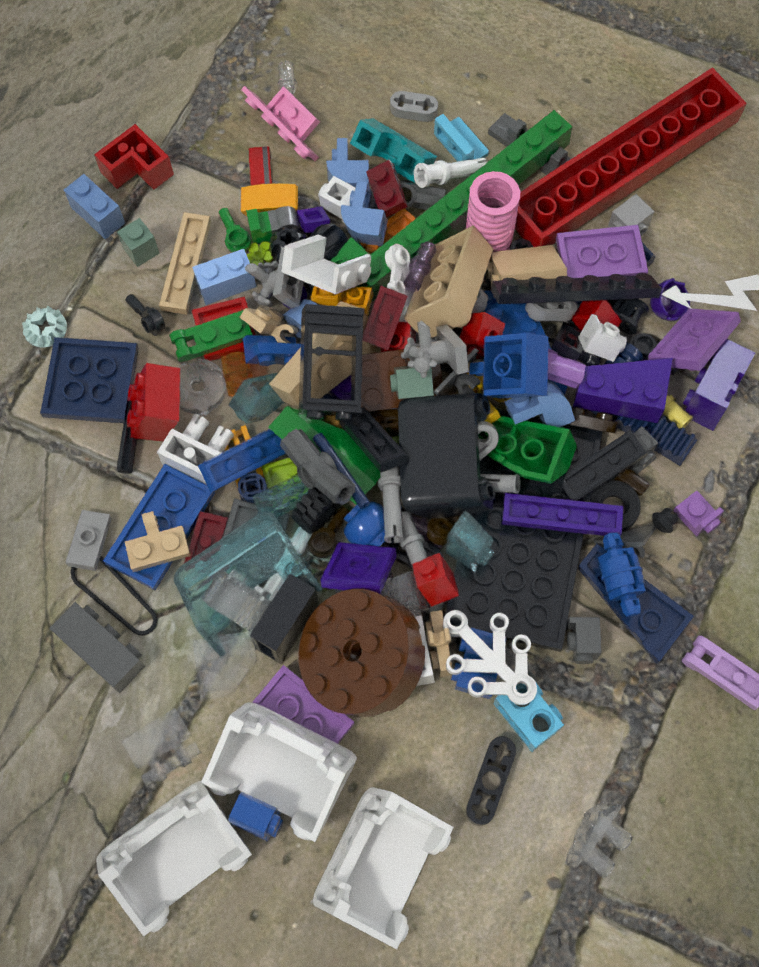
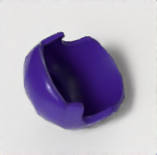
M671 278L659 283L661 287L660 297L650 298V306L654 314L660 319L677 321L689 308L661 294L675 285L681 293H688L685 288V283Z

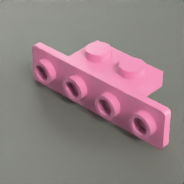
M244 86L241 89L248 96L245 101L256 111L260 108L264 112L261 117L272 127L276 124L280 128L277 133L288 143L292 140L297 145L294 150L306 160L307 157H310L317 161L319 157L303 141L320 121L288 89L283 86L268 105L247 87Z

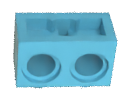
M520 683L516 685V690L523 694L527 692V687ZM537 683V694L533 701L525 707L517 706L510 701L507 695L497 696L493 703L531 752L540 747L564 726L561 722L563 719L561 713L553 704L548 706L541 697L543 692ZM538 717L543 718L548 724V730L545 732L537 731L533 727L532 720Z

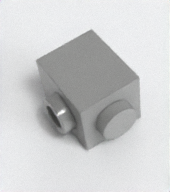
M635 194L612 211L608 226L611 228L638 225L640 235L642 236L650 226L655 211Z

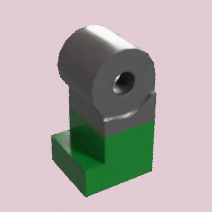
M283 206L276 210L257 212V209L246 210L253 243L270 242L274 232H280L282 227L287 226L289 229L293 227L300 229L297 213L293 207Z

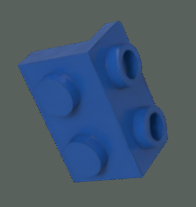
M246 335L243 338L246 364H259L261 366L273 364L286 365L300 349L301 344L296 343L295 337H285L290 343H278L273 336Z

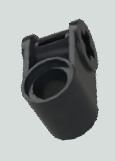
M640 299L607 300L612 304L610 306L622 321L617 328L626 334H636L639 329L638 324L640 320L649 312L648 305Z

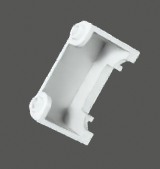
M248 702L229 716L201 783L208 786L214 794L226 796L239 790L278 808V811L292 818L290 825L297 837L315 842L354 767L357 757L349 749L264 706Z
M202 781L195 782L109 844L96 858L99 877L143 936L150 931L156 932L161 929L168 921L169 906L219 868H222L224 871H237L247 863L248 857L252 855L208 788L201 783Z
M374 787L369 788L361 797L316 888L313 897L314 906L397 949L399 944L406 938L409 930L407 917L401 912L428 854L436 855L448 847L451 839L450 834L454 827L391 791Z

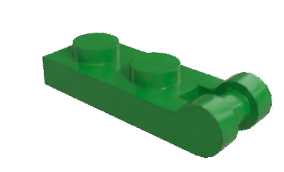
M243 310L185 330L179 329L170 333L171 342L177 348L176 356L178 361L185 362L241 343L246 335H252L249 324L240 318ZM194 339L196 345L189 347L187 341Z

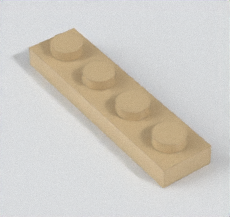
M183 213L159 303L161 311L188 314L196 283L192 267L201 263L211 224L210 216Z

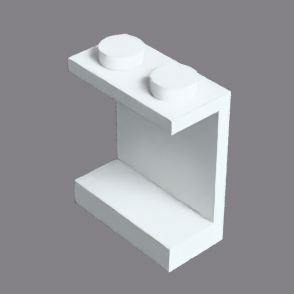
M315 235L285 245L282 273L333 294H338L367 282L371 273V255L369 254L341 264L324 259L327 238L320 235Z

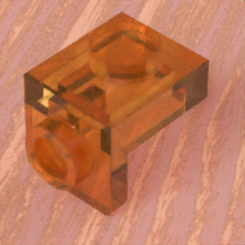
M232 352L226 356H221L228 396L233 397L255 392L251 364H246L245 353Z

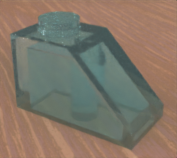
M278 373L246 379L242 382L228 404L240 420L246 424L264 420L285 403L269 385Z
M464 511L448 534L446 554L476 572L480 564L485 567L493 556L494 551L491 550L493 538L468 512Z

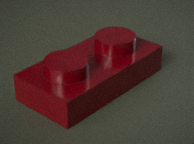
M390 159L366 171L379 210H384L386 218L408 207L394 164Z
M383 286L380 287L363 333V342L388 351L406 303L407 295Z
M200 511L189 545L191 556L186 557L183 564L185 569L209 575L214 574L219 557V548L228 521L227 517Z

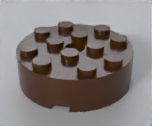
M366 589L341 591L322 602L308 619L299 644V668L303 682L312 697L331 711L358 717H375L387 711L391 712L403 704L416 688L425 662V646L422 645L419 631L421 627L415 616L399 601Z

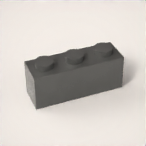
M74 602L49 629L117 692L121 693L145 667L139 660L142 654L130 643L126 647L118 641L121 635L112 626L107 624L103 627L96 620L100 616L91 607L86 605L82 608Z

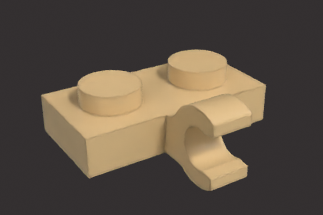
M257 307V309L245 308L240 316L242 320L260 334H271L278 343H290L285 339L287 330L292 334L298 333V329L295 326L282 320L284 318L283 315L272 308L269 310Z
M153 511L142 514L147 535L125 541L130 567L133 572L191 556L183 526L160 531L157 517Z
M442 610L430 612L429 621L425 622L428 646H434L435 650L430 651L432 669H438L439 677L451 676L446 669V661L450 656L448 644L451 642V636L448 628L443 629L444 619Z

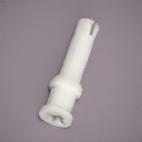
M482 157L447 163L443 160L435 161L434 164L430 165L419 163L414 169V180L421 188L428 187L432 183L443 185L450 179L471 176L488 161Z

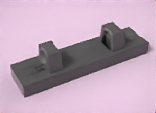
M504 113L488 129V134L507 147L518 139L519 134L523 135L529 129H527V124L522 120L518 119L516 121ZM559 147L555 154L551 155L550 160L539 170L547 175L571 158L568 157L566 150Z

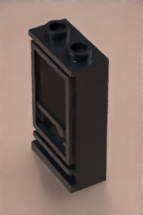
M306 304L302 309L299 414H306L307 419L321 420L324 419V415L336 416L335 420L353 421V417H357L362 413L361 384L364 308ZM313 333L352 336V351L328 350L320 346L313 349ZM312 353L317 356L322 354L352 356L351 400L311 398Z

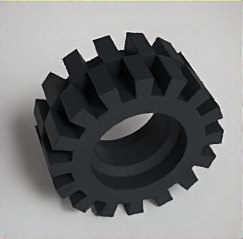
M314 487L301 497L302 500L296 504L297 508L293 509L291 518L311 535L331 520L330 518L337 513L336 510L341 507V504H335L319 489Z

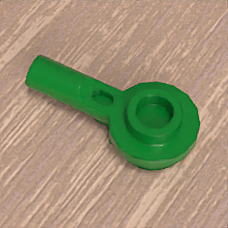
M228 208L220 209L218 213L227 229L225 237L226 248L232 253L241 249L248 250L252 242L250 234L241 228L240 225L235 224Z

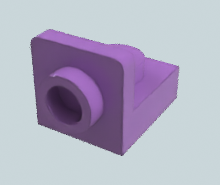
M698 491L691 494L673 510L696 537L704 530L709 534L721 524L719 518L724 512L721 507L715 510Z

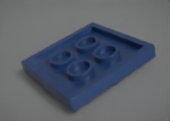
M55 337L40 411L42 417L124 424L128 405V389L130 384H133L139 349L137 343Z

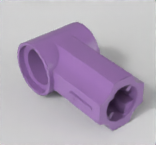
M548 348V379L577 388L584 378L586 366L578 361L560 356L557 352Z

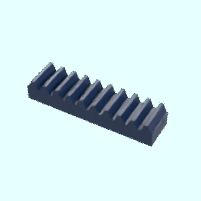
M589 410L595 415H597L598 411ZM614 415L613 421L618 422L617 428L625 433L629 430L634 433L643 427L658 442L654 451L679 466L682 465L697 442L695 434L688 435L685 428L678 429L676 423L667 422L665 416H661L658 423Z

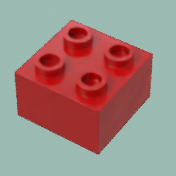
M146 363L140 373L137 372L134 384H130L128 389V401H132V410H129L127 415V427H131V438L164 442L170 430L174 429L177 425L180 407V368Z

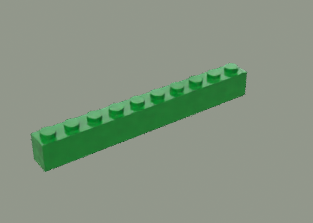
M553 110L371 254L370 276L367 282L357 287H371L373 302L377 298L380 287L387 288V284L390 282L392 270L389 269L385 261V252L389 250L390 246L400 244L406 248L410 255V261L417 267L427 259L433 245L466 228L470 187L478 176L492 171L502 172L512 177L518 185L546 164L559 147L565 149L570 144L573 126Z

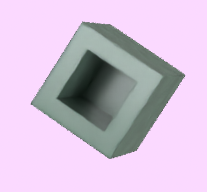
M140 218L117 231L123 249L137 267L160 254L155 237Z
M394 367L395 374L390 375L391 392H396L398 399L434 396L431 367L427 371L425 378H422L414 367Z

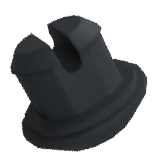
M664 508L661 513L655 512L652 514V522L659 531L663 533L673 532L672 525L678 521L677 513L671 514L673 509Z

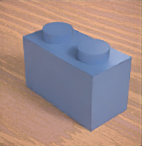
M85 174L81 175L64 189L71 208L104 239H107L125 224L119 205Z

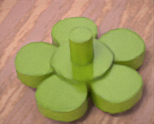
M264 241L260 246L257 243H251L248 249L249 253L246 254L249 262L257 266L259 262L263 264L264 261L271 262L273 258L269 250L270 243Z

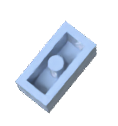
M244 249L192 267L197 285L206 305L256 287L255 277L245 270L246 265L250 264Z

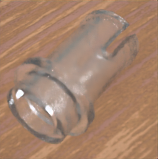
M285 61L286 69L284 70L283 62H280L278 65L280 79L277 83L278 89L280 91L284 86L294 94L298 87L297 81L294 79V64L290 61Z

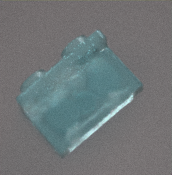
M298 475L253 496L262 523H268L297 508L296 504L302 500L301 497L304 494L306 495L309 490L302 483Z

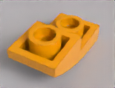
M277 183L241 187V212L245 216H247L246 210L257 209V212L276 210L283 206H290L295 208L296 211L298 210V186L296 184Z
M314 286L311 294V301L319 305L336 306L342 301L359 308H364V313L367 316L373 298L371 287L356 286L338 294H333Z

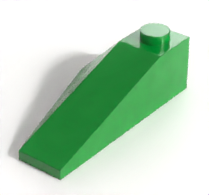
M286 406L268 427L281 439L285 438L289 432L296 428L297 430L302 429L318 450L319 448L312 439L316 434L323 433L365 495L381 477L380 471L343 429L322 420L307 419L306 414H299V410ZM351 496L350 500H351L355 505H357V503L355 502V500H354L353 497Z
M500 416L499 419L492 423L498 432V443L487 456L523 478L550 484L568 471L577 448L570 429L529 421L515 424L512 418ZM482 431L478 434V437L486 439L489 434Z

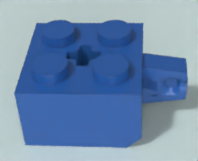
M532 333L484 337V362L470 363L469 375L483 376V397L501 399L547 396L549 337Z

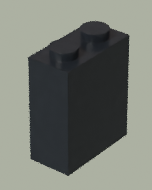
M289 574L250 634L255 649L279 664H282L303 631L308 619L319 606L317 592L314 588L315 584L302 575H299L297 578Z

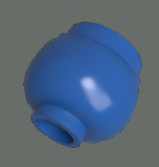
M370 502L364 509H360L357 504L343 518L347 522L344 527V535L349 543L381 546L385 542L384 508L381 504Z

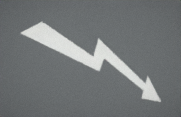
M759 274L725 281L734 296L681 293L676 285L661 295L690 309L691 307L687 301L757 311L743 291L759 290Z

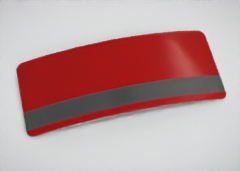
M269 146L249 148L251 186L272 184Z

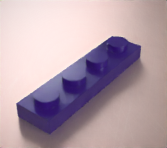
M505 493L502 515L503 525L600 536L616 532L620 536L622 534L623 506Z

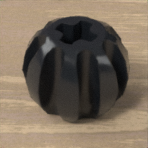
M334 224L320 225L310 235V237L320 235L327 238L324 259L328 261L336 257L340 249L348 241L343 230Z
M287 226L280 228V232H274L269 246L272 258L276 259L279 264L281 248L306 239V235L302 234V231L296 227L289 229Z

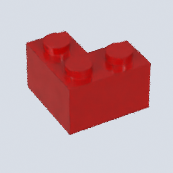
M136 124L94 154L101 174L116 189L138 174L155 190L174 175L169 156Z

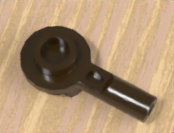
M340 507L327 528L322 527L311 535L308 541V549L313 556L327 558L333 554L337 546L336 533L345 521L343 518L350 512L346 507Z
M467 514L454 516L448 520L444 518L431 519L427 524L426 534L428 539L434 544L446 545L455 537V529L465 524Z

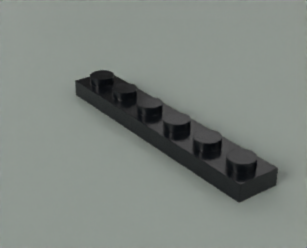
M638 273L636 276L612 274L608 277L585 275L581 278H570L568 276H558L553 279L531 277L526 280L504 278L503 280L492 281L491 292L498 304L659 298L661 287L652 275Z

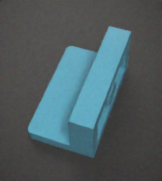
M442 114L435 118L434 135L457 162L488 156L489 150L460 117L449 121Z

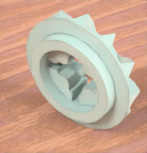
M49 306L44 309L36 307L35 312L32 314L27 313V319L22 323L23 335L30 344L41 348L53 346L54 338H63L67 330L65 317L58 309L55 310ZM47 319V322L50 325V327H45L44 331H42L41 334V330L38 325H43L44 321H46Z

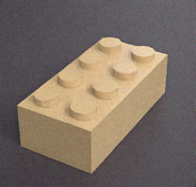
M474 225L431 247L404 319L417 333V322L421 320L430 327L431 338L437 337L436 327L448 325L451 329L461 328L470 321L471 313L477 301V296L493 251L491 245Z

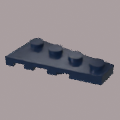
M596 543L580 563L578 570L654 662L658 664L694 616L644 579L646 592L637 596L640 600L641 613L636 616L626 617L620 606L621 600L610 601L609 595L606 593L604 582L601 580L602 574L598 557L607 553V551Z

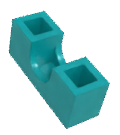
M374 118L360 120L350 142L351 145L371 157L378 156L386 160L390 159L394 164L396 172L415 183V166L419 163L434 164L437 158L436 155Z

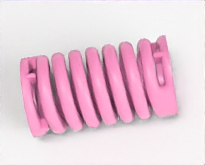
M487 172L478 176L470 187L466 229L474 225L493 248L492 252L510 250L520 201V189L512 177L502 172Z

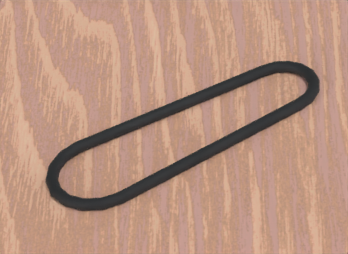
M100 556V561L152 615L153 623L149 629L145 631L135 629L81 584L75 576V568L71 567L70 573L73 582L133 633L147 635L155 629L158 620L154 610L115 569L103 562L104 558Z

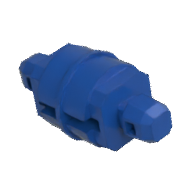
M617 532L609 533L603 538L604 549L607 553L598 557L602 574L601 580L604 582L610 601L621 600L620 606L625 616H636L641 613L640 600L637 596L646 592L642 574L643 568L640 567L634 548H623L624 544L620 535Z

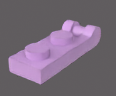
M697 636L693 642L694 648L683 657V664L699 672L751 709L756 710L759 707V674L707 638ZM704 654L712 657L709 664L701 659Z

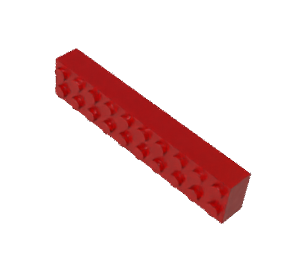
M712 67L521 191L515 230L523 239L530 241L533 247L555 244L557 233L575 231L736 124L747 103Z

